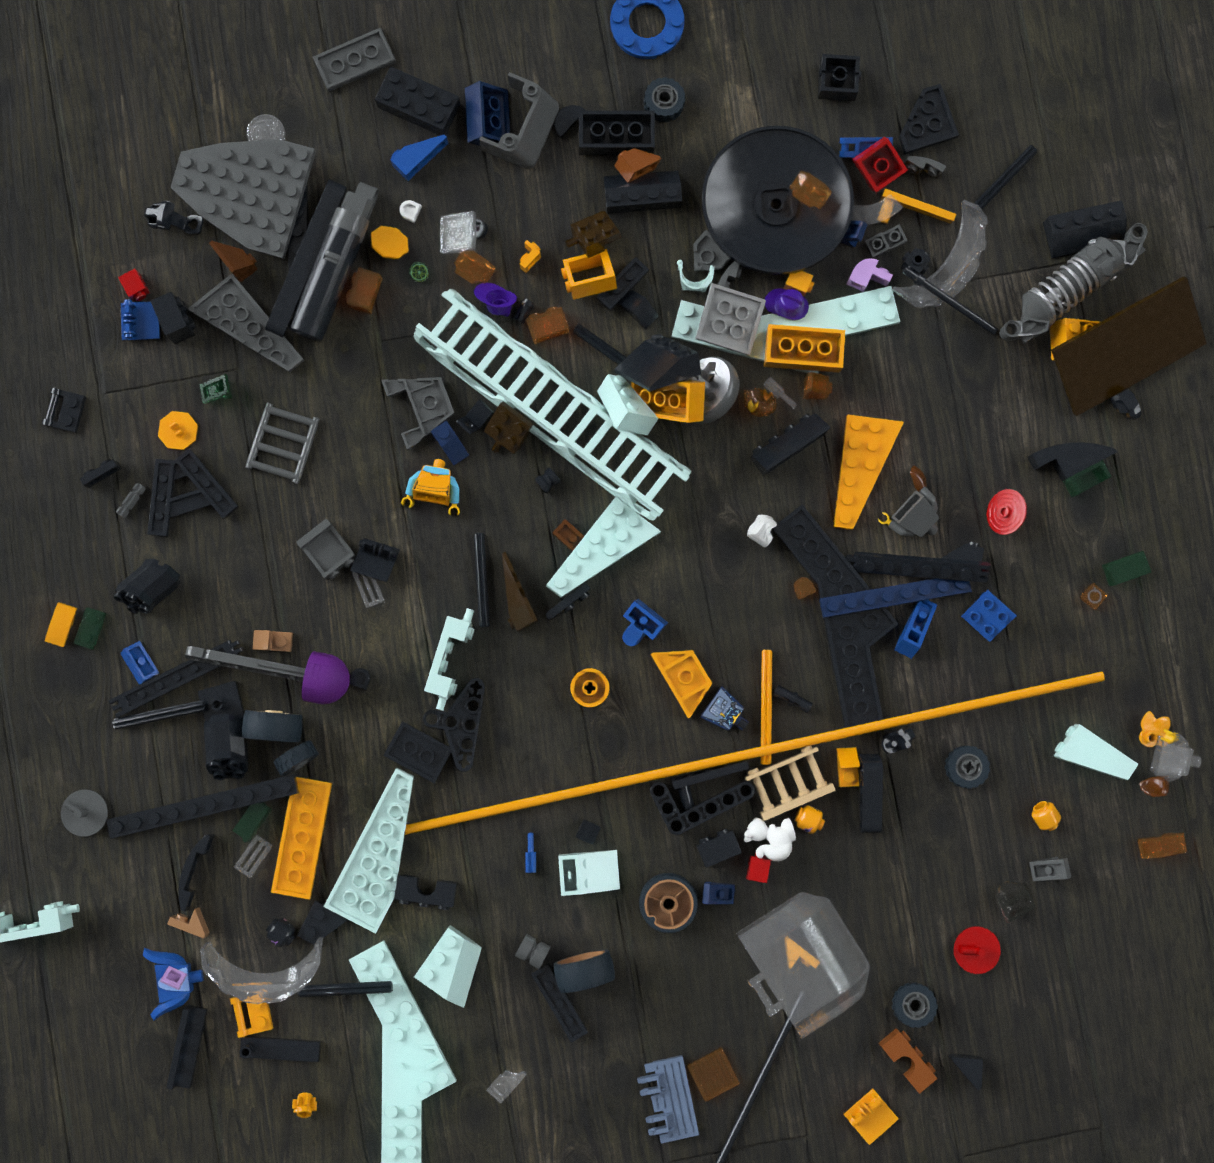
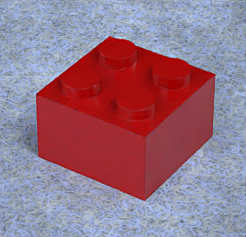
M886 137L881 138L852 159L868 186L874 192H878L908 171L892 143Z

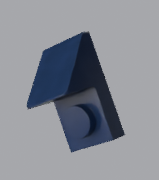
M851 220L841 243L856 247L857 242L862 241L868 224L864 221Z
M705 882L702 903L733 904L735 884Z

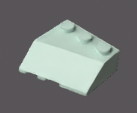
M450 925L414 977L447 1001L464 1008L482 947Z

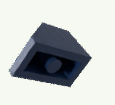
M447 421L431 431L453 466L470 456Z

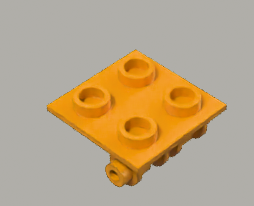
M873 1088L844 1113V1116L851 1125L855 1127L869 1145L899 1120Z

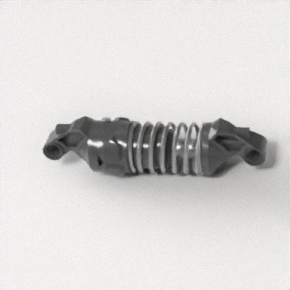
M1142 223L1134 224L1125 233L1124 241L1111 240L1104 237L1090 240L1086 247L1071 257V260L1067 261V266H1060V271H1053V277H1046L1045 282H1039L1038 288L1033 287L1032 290H1028L1023 294L1021 320L1006 322L1000 329V337L1005 341L1021 339L1025 344L1031 338L1043 335L1055 323L1056 318H1062L1063 313L1069 312L1071 307H1076L1077 303L1082 302L1085 296H1090L1092 291H1096L1107 282L1114 280L1116 275L1124 270H1128L1135 263L1137 257L1146 251L1142 245L1148 233L1147 227ZM1133 231H1137L1139 237L1134 236ZM1041 285L1045 286L1049 292L1045 294ZM1055 310L1059 311L1060 314L1056 315ZM1006 328H1012L1014 335L1007 333Z

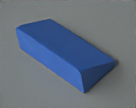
M140 641L122 650L121 656L139 685L160 674Z

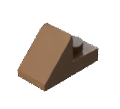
M254 630L253 650L292 652L293 633Z
M199 907L194 909L190 920H188V916L178 913L171 916L168 921V925L203 939L210 933Z

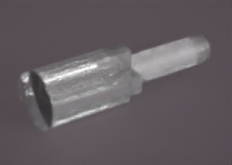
M770 377L765 381L763 386L777 398L780 396L792 408L797 406L784 393L785 389Z

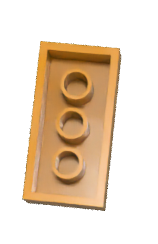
M769 324L766 330L764 367L840 373L843 368L845 330Z
M683 380L653 391H648L631 382V387L658 418L686 423L703 421L705 382Z

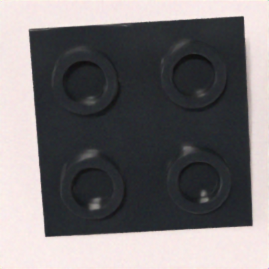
M366 538L361 539L359 551L350 571L387 583L400 549Z

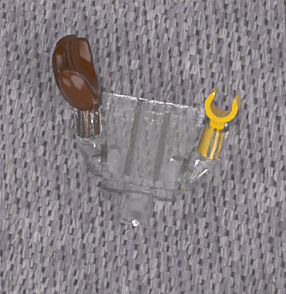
M1164 729V732H1166L1165 737L1158 735L1150 770L1157 777H1150L1139 783L1140 789L1146 795L1154 798L1166 796L1169 792V782L1180 779L1181 776H1187L1190 767L1199 768L1201 765V757L1193 756L1194 751L1189 747L1188 741L1181 734Z

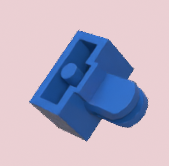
M637 599L623 615L631 624L624 631L622 639L628 646L639 644L645 635L654 640L668 622L640 599Z

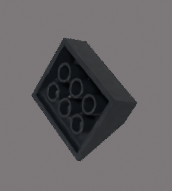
M662 334L653 335L651 339L645 340L614 369L616 374L648 391L701 375L698 352L670 338L664 337Z

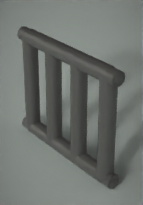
M267 402L245 468L262 470L291 479L295 484H299L320 418L313 417L311 419L275 408L273 404ZM270 414L310 426L307 436L267 425ZM264 432L303 443L301 455L261 443ZM258 450L297 461L295 473L255 461Z

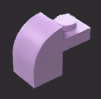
M865 259L855 266L847 281V285L864 292L870 279L887 287L893 275L885 268L876 267L879 260Z

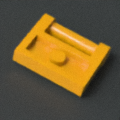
M266 990L230 998L237 1021L238 1038L273 1029ZM244 1001L247 1004L251 1023L250 1028H246L241 1006V1002Z

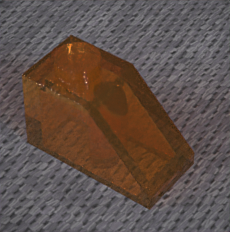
M808 372L804 379V398L827 399L829 394L832 393V382H829V376Z

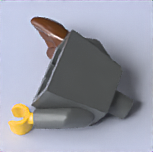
M912 466L910 475L916 491L892 515L891 518L893 520L890 519L888 513L882 512V514L887 516V520L884 522L878 518V521L881 524H888L890 529L901 536L913 537L917 535L922 537L926 532L933 536L938 531L935 523L939 519L936 513L938 510L936 497L926 487L927 483L924 473L917 466Z

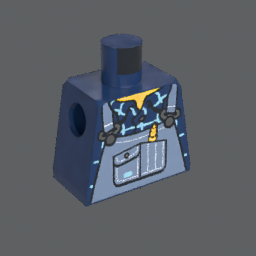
M723 687L719 688L700 716V718L727 731L733 725L743 731L749 722L740 716L744 707Z

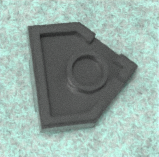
M707 230L693 244L694 271H709L710 265L714 267V270H722L731 260L717 246Z

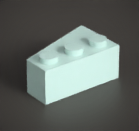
M608 374L597 390L615 428L618 430L648 435L659 419L624 377L620 375Z

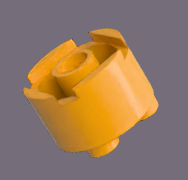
M593 668L579 671L571 681L572 697L581 706L589 708L599 706L606 700L609 693V682L606 676ZM589 683L596 687L595 690H592L591 694L584 689Z

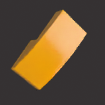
M60 602L57 603L45 642L61 647L66 645L77 608Z

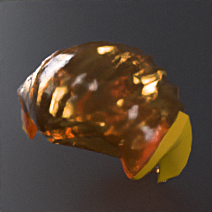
M761 388L744 390V405L752 415L764 417L776 410V398L772 392L767 393L765 389Z

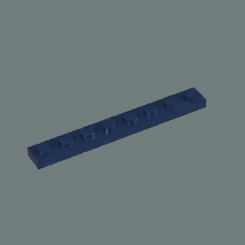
M930 579L819 599L823 618L965 594L972 592L970 581Z

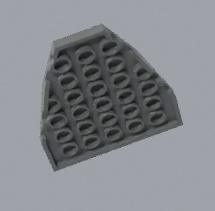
M281 139L218 143L181 151L170 188L200 216L249 250L285 259L316 150Z

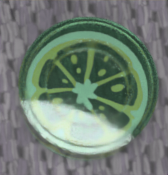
M415 262L411 265L409 273L414 281L423 282L428 278L429 270L424 263Z

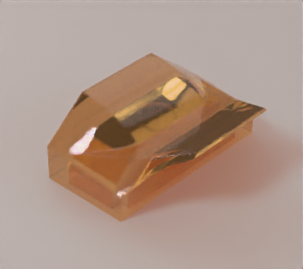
M800 171L789 187L793 191L792 196L808 207L816 206L818 209L823 207L832 194V191L826 184L804 171Z
M466 247L463 248L454 262L456 265L455 273L471 284L476 282L487 283L496 270V267L488 260Z

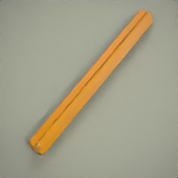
M762 650L761 746L771 744L772 650ZM771 754L761 756V764H771Z

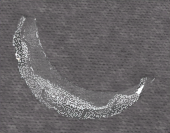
M963 200L961 203V225L952 251L940 268L926 279L952 298L974 276L980 265L978 260L981 252L985 251L987 243L985 240V225H988L987 216L978 205ZM894 286L892 288L895 293L914 307H936L943 302V300L922 286Z
M323 937L318 938L313 950L298 964L274 973H255L236 967L225 960L210 942H206L201 948L202 969L206 976L208 975L219 987V990L226 995L230 994L239 998L240 1001L252 1004L263 1002L267 1004L276 1003L302 990L313 978L321 963Z

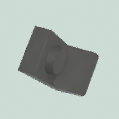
M1052 857L1029 862L1033 881L1071 878L1068 858Z

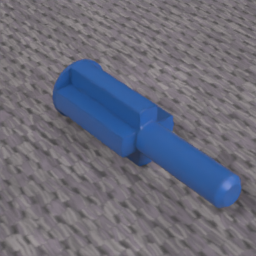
M532 832L528 833V852H525V873H536V852H534V833Z

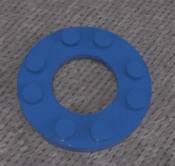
M616 0L610 15V29L617 45L624 52L640 59H654L657 56L669 53L680 41L684 29V13L678 0ZM644 4L658 7L663 12L666 21L662 32L651 38H643L635 34L629 24L630 14L635 8Z

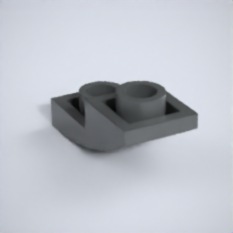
M908 156L904 163L912 174L919 175L922 169H924L928 175L937 178L941 176L946 168V165L918 156Z
M899 224L883 233L880 232L865 240L873 258L907 243L908 240Z
M734 261L724 272L718 285L728 288L730 284L728 281L734 282L736 277L740 278L743 267Z

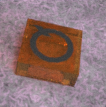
M1091 583L1080 596V599L1093 610H1096L1108 595L1097 585Z

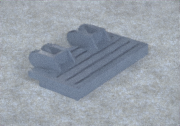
M683 1056L670 1057L644 1064L646 1073L655 1071V1074L639 1077L637 1079L638 1083L644 1084L657 1080L658 1086L644 1088L640 1090V1095H651L654 1113L663 1111V1113L646 1117V1123L665 1120L666 1123L664 1126L649 1129V1135L659 1134L661 1143L698 1136L699 1131Z

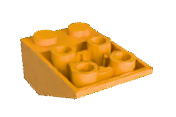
M1071 318L1055 321L1050 326L1051 349L1100 322ZM1051 351V359L1054 360V357H1053V354H1052V351Z

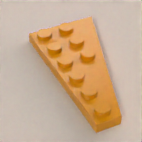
M855 415L846 416L833 528L854 529L904 422Z

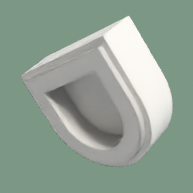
M411 200L404 201L400 206V214L405 220L415 223L422 205Z

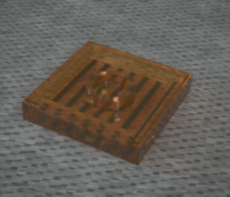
M722 1047L687 1065L705 1102L740 1084Z

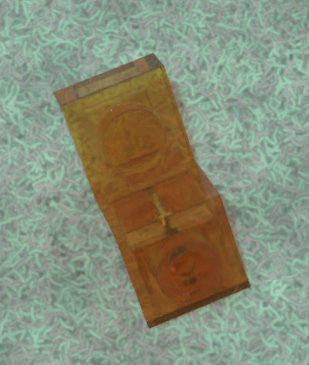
M1184 832L1166 833L1160 837L1138 839L1141 859L1162 858L1187 852Z

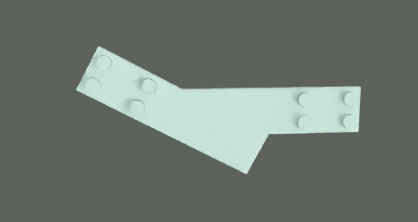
M891 286L810 304L808 313L800 320H790L771 313L761 316L751 354L748 356L695 339L704 306L681 300L671 338L764 362L766 330L769 324L845 330V336L899 324L900 318ZM793 369L816 376L819 371Z

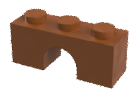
M896 1028L881 1040L879 1045L893 1062L901 1057H909L911 1059V1066L903 1075L920 1094L937 1080V1077L933 1074L936 1070L929 1062L925 1064L921 1059L924 1055L916 1046L912 1048L908 1043L911 1040L904 1031L900 1033Z

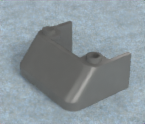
M509 72V87L522 92L524 99L531 102L532 106L518 136L513 133H506L500 138L499 143L480 137V146L484 152L520 167L530 169L536 165L559 112V104L537 83Z

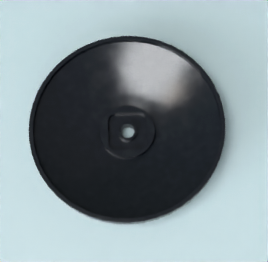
M789 126L760 127L734 138L722 148L712 161L702 190L704 220L717 246L730 259L743 267L773 275L797 273L815 266L828 257L837 248L847 232L854 206L852 182L839 155L817 136ZM778 201L781 204V208L774 209L771 203Z

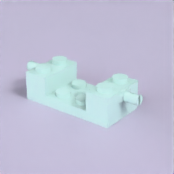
M467 608L462 620L450 616L446 618L424 689L426 692L439 695L436 709L444 711L446 700L451 695H455L457 689L455 680L441 676V674L446 672L448 666L446 658L448 654L452 653L454 647L452 639L465 643L468 642V639L472 640L475 630L471 624L474 610Z
M63 901L44 905L45 909L38 911L39 921L28 925L20 924L14 926L13 915H5V911L0 912V942L56 933L73 927L72 913L80 911L79 904L63 905Z

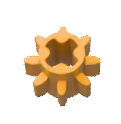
M300 1093L298 1098L293 1099L292 1102L294 1113H297V1116L300 1118L310 1117L312 1111H317L316 1098H313V1095L310 1093Z

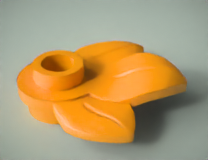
M1148 711L1141 720L1140 742L1145 747L1166 745L1167 742L1160 738L1166 735L1164 729L1169 730L1170 718L1164 716L1156 719L1153 713Z

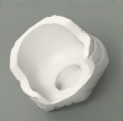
M758 515L754 523L749 527L747 537L765 548L772 541L773 537L770 531L777 524L770 516Z

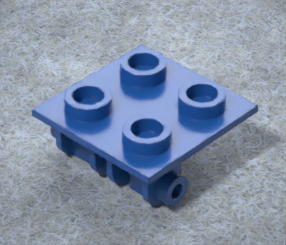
M124 300V303H121L122 340L160 339V322L151 302Z
M987 590L979 596L980 598L961 617L990 642L1017 615Z

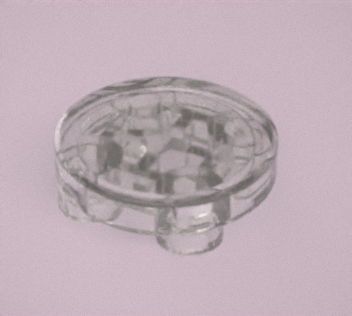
M263 114L255 117L249 123L247 138L249 141L272 139L285 141V129L278 118L273 115Z

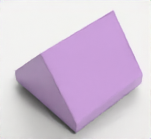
M169 966L160 982L180 990L187 974Z

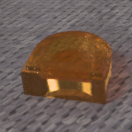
M802 577L794 583V591L798 600L816 592L809 578Z

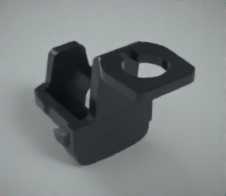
M164 200L161 203H153L151 207L145 208L144 216L148 220V226L153 229L169 230L170 225H173L188 234L201 233L204 218L197 215H190L186 218L174 212L175 204L170 201ZM197 220V227L191 230L188 224Z

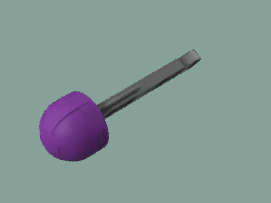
M188 646L185 657L193 661L303 682L302 700L317 704H330L339 700L346 693L350 682L349 671L345 663L334 655L313 651L311 653L306 668L214 650H205L204 648Z

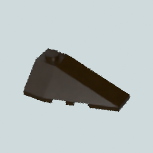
M506 552L502 553L508 611L511 617L507 620L512 630L516 628L517 632L538 623V620Z

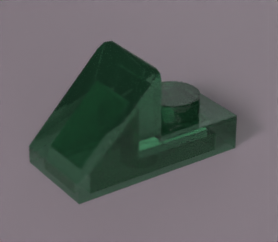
M227 374L199 385L203 403H211L220 398H233Z

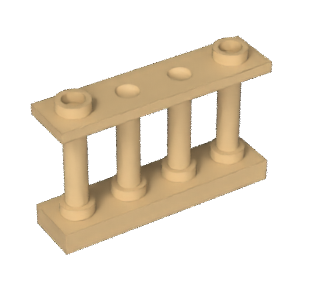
M806 746L800 749L801 753L764 769L759 770L755 768L747 772L748 775L744 778L746 781L753 780L764 806L763 811L760 812L762 820H768L836 791L833 783H827L822 777L813 753L819 751L817 747ZM806 757L817 782V788L811 791L809 788H806L795 763L796 760ZM788 764L799 789V796L795 798L788 795L777 768ZM768 772L771 773L781 796V804L776 806L773 803L771 804L759 777Z

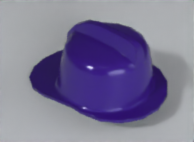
M481 283L474 289L476 298L486 304L491 314L506 317L510 315L512 305L517 300L514 293L493 283Z
M778 288L770 291L765 297L766 309L775 315L790 320H800L808 313V301L798 290Z

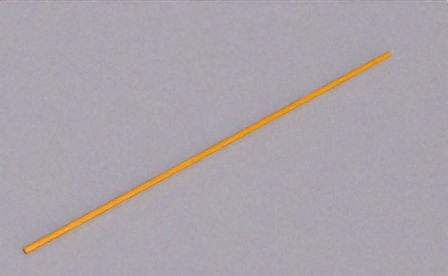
M1097 672L406 825L405 835L1105 681L1103 672Z

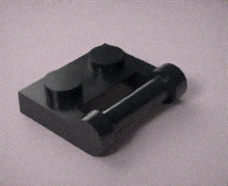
M51 388L50 394L52 395L42 425L77 433L86 396ZM59 396L64 397L58 422H55L53 419Z

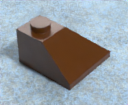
M209 242L239 282H242L258 270L254 265L257 261L251 253L246 254L243 249L219 242Z

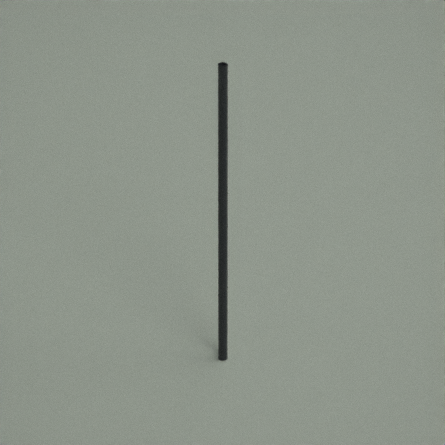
M800 990L715 1163L725 1162L807 993Z

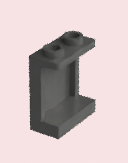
M328 519L322 521L296 541L326 580L329 578L330 580L334 579L340 574V569L344 566L345 568L351 566L356 558V554Z

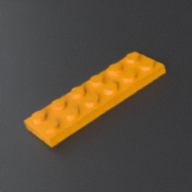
M296 777L299 793L289 795L271 893L311 899L332 783Z

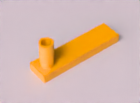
M884 189L880 198L884 202L877 221L888 224L895 204L950 224L954 221L956 214Z

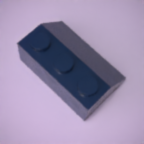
M481 81L466 87L468 143L480 146V137L499 143L500 138L504 134L510 133L508 90Z

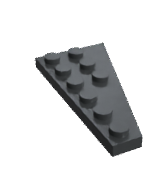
M230 274L188 308L195 315L288 372L293 371L304 362V359L285 337H280L265 330L269 317L233 274Z

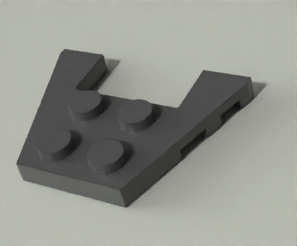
M441 377L381 380L388 398L407 391L418 420L419 427L401 433L407 450L413 448L428 436L433 429L455 414Z

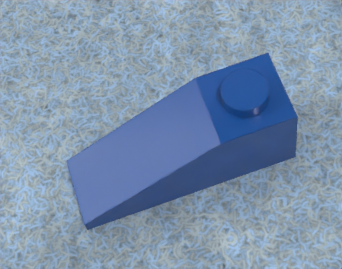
M440 135L404 146L401 150L398 149L392 154L390 159L392 166L409 181L449 144L448 139L445 135Z
M929 600L916 603L898 639L895 651L912 659L922 645L937 604Z

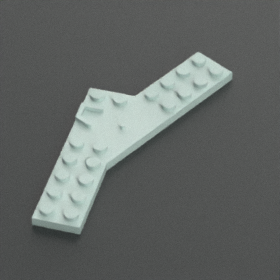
M383 940L349 959L360 983L392 981L393 991L390 993L366 994L382 1024L381 1163H422V1100L455 1083L457 1080L389 948Z

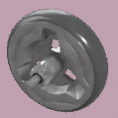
M714 356L700 359L701 375L686 379L705 382L703 421L692 423L706 424L721 418L733 406L738 396L740 380L735 367L729 361ZM714 376L713 382H710V378Z

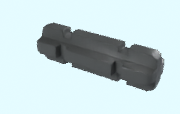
M139 483L134 485L133 491H130L122 502V507L119 506L116 511L123 518L127 517L129 509L132 510L140 498L139 495H142L146 490Z

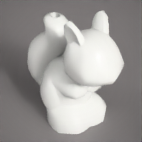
M755 817L744 833L745 842L767 839L770 845L758 847L756 856L762 859L765 855L768 859L777 862L789 857L792 852V842L796 841L795 831L789 818L783 820L781 827H776L775 824L767 827L762 819Z

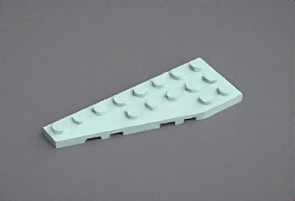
M399 768L395 769L324 905L325 908L375 934L395 898L414 776Z

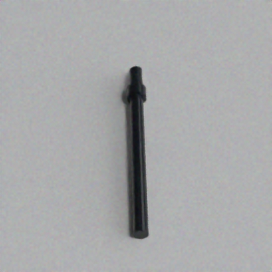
M907 266L903 269L902 273L912 279L913 283L917 286L924 287L994 335L998 331V328L927 281L926 277L922 274L915 273Z

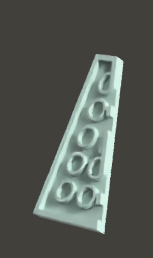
M615 497L550 579L546 587L562 598L588 579L660 534L661 531Z

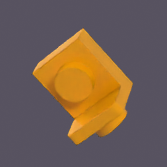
M528 240L524 242V245L530 253H525L520 259V269L525 273L541 258L539 246L534 242L530 243Z

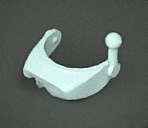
M678 260L677 265L678 270H680L682 290L705 292L713 279L714 267L710 265V272L704 280L692 282L684 277L682 272L683 261Z

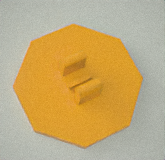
M380 226L371 232V247L382 257L399 259L408 253V238L397 228Z
M172 411L160 420L158 437L168 449L185 450L196 441L198 424L189 413Z

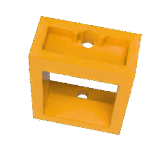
M607 249L590 258L584 254L563 260L564 268H561L563 279H567V282H565L567 293L571 292L573 300L617 289L615 273ZM599 266L603 267L605 275L578 282L573 280L572 273Z

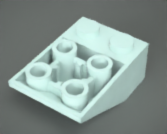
M617 850L559 854L561 896L620 889Z

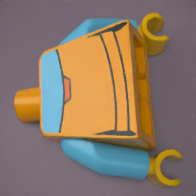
M436 459L433 466L424 465L422 470L417 471L409 478L405 492L407 496L401 500L403 506L407 499L410 500L409 508L414 506L413 499L447 506L451 503V507L448 510L449 515L451 516L452 508H456L458 510L457 516L459 515L460 509L457 507V503H459V486L455 477L451 476L450 470L444 468L445 461Z

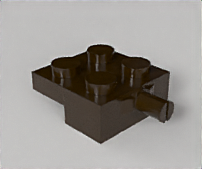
M603 210L570 224L573 238L565 240L568 248L579 244L586 256L590 258L604 252V245L620 239L621 234Z
M502 401L484 432L496 441L492 447L494 453H499L503 446L515 454L521 449L527 439L533 423Z

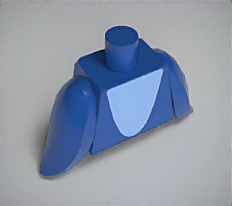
M144 948L143 956L147 960L157 963L155 965L159 1003L161 1004L150 1014L153 1021H155L161 1015L184 1005L188 1001L190 993L194 990L193 983L203 982L204 976L202 970L192 971L191 964L186 962L179 954ZM169 966L187 974L180 990L160 982Z

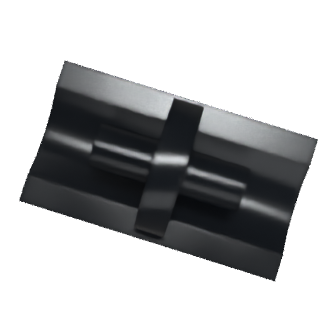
M911 728L904 731L899 729L882 736L884 738L882 749L889 754L911 747L910 741L914 740L916 736Z

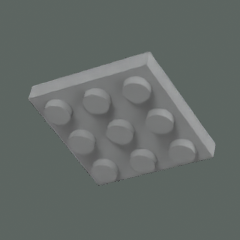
M711 283L695 339L749 356L766 300Z

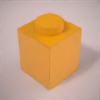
M804 271L791 273L783 289L798 290L805 297L807 292L811 293L814 282H812L814 275Z

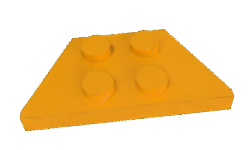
M694 651L656 652L650 654L687 718H690L712 685L710 678Z

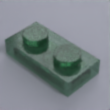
M86 607L74 644L94 650L106 613Z

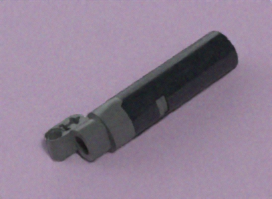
M360 182L355 193L347 191L341 208L336 207L289 324L290 331L312 341H323L370 224L369 218L378 198V188Z

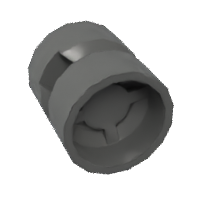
M526 934L515 957L523 961L529 959V964L539 969L551 946L544 942L536 943L535 937Z

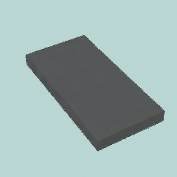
M381 27L313 56L328 92L396 63Z

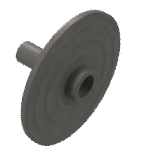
M78 790L70 794L61 808V819L65 828L77 836H90L97 833L103 828L108 817V807L105 800L100 794L92 790Z

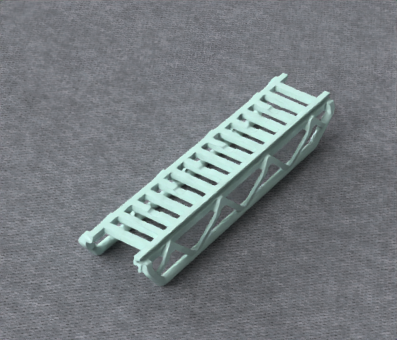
M453 289L444 291L441 296L453 305L431 332L418 323L414 333L415 340L438 362L498 407L504 401L513 409L516 407L558 440L557 442L534 425L530 429L532 434L632 510L649 520H655L657 516L659 517L664 510L652 502L653 498L673 473L686 482L690 478L691 470L665 453L646 437L623 430H618L620 432L619 436L601 459L597 460L590 453L612 426L615 428L605 406L592 395L568 381L554 366L539 357L529 347L509 336L497 323L466 301L457 291ZM459 310H461L468 317L447 343L443 342L438 338ZM474 322L478 323L483 329L464 353L460 355L453 348ZM491 333L498 341L476 367L468 360ZM423 338L427 339L429 342H431V343H432L433 345H435L437 348L435 349L432 345H430V344H429L426 340H424ZM505 345L513 350V353L494 377L490 378L484 371ZM521 356L529 363L509 389L506 390L499 383ZM454 361H456L459 365H461L472 375H474L476 378H478L480 381L486 384L489 388L495 391L497 395L495 396L493 393H491L489 390H487L485 387L479 384L476 380H474L472 377H470L468 374L462 371L459 367L453 364ZM537 368L544 375L522 402L514 395L533 370ZM552 380L559 387L537 414L530 408V405L548 382ZM567 391L575 398L554 425L545 420V417ZM582 403L590 410L570 436L567 437L560 429ZM597 414L605 422L583 449L575 441ZM628 438L636 445L617 470L613 472L606 464ZM643 449L651 457L629 484L621 476ZM577 454L578 456H580L587 463H589L591 466H593L595 469L601 472L604 476H606L608 479H610L612 482L618 485L619 488H615L604 478H602L600 475H598L596 472L590 469L587 465H585L583 462L577 459L575 455ZM660 462L666 467V470L649 492L643 495L637 490V487L654 465ZM636 501L640 502L642 505L648 508L650 512L644 509V507L638 505Z

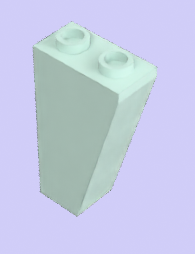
M1080 724L1071 725L1065 733L1066 738L1064 741L1059 742L1055 748L1056 753L1054 757L1122 780H1128L1138 766V763Z

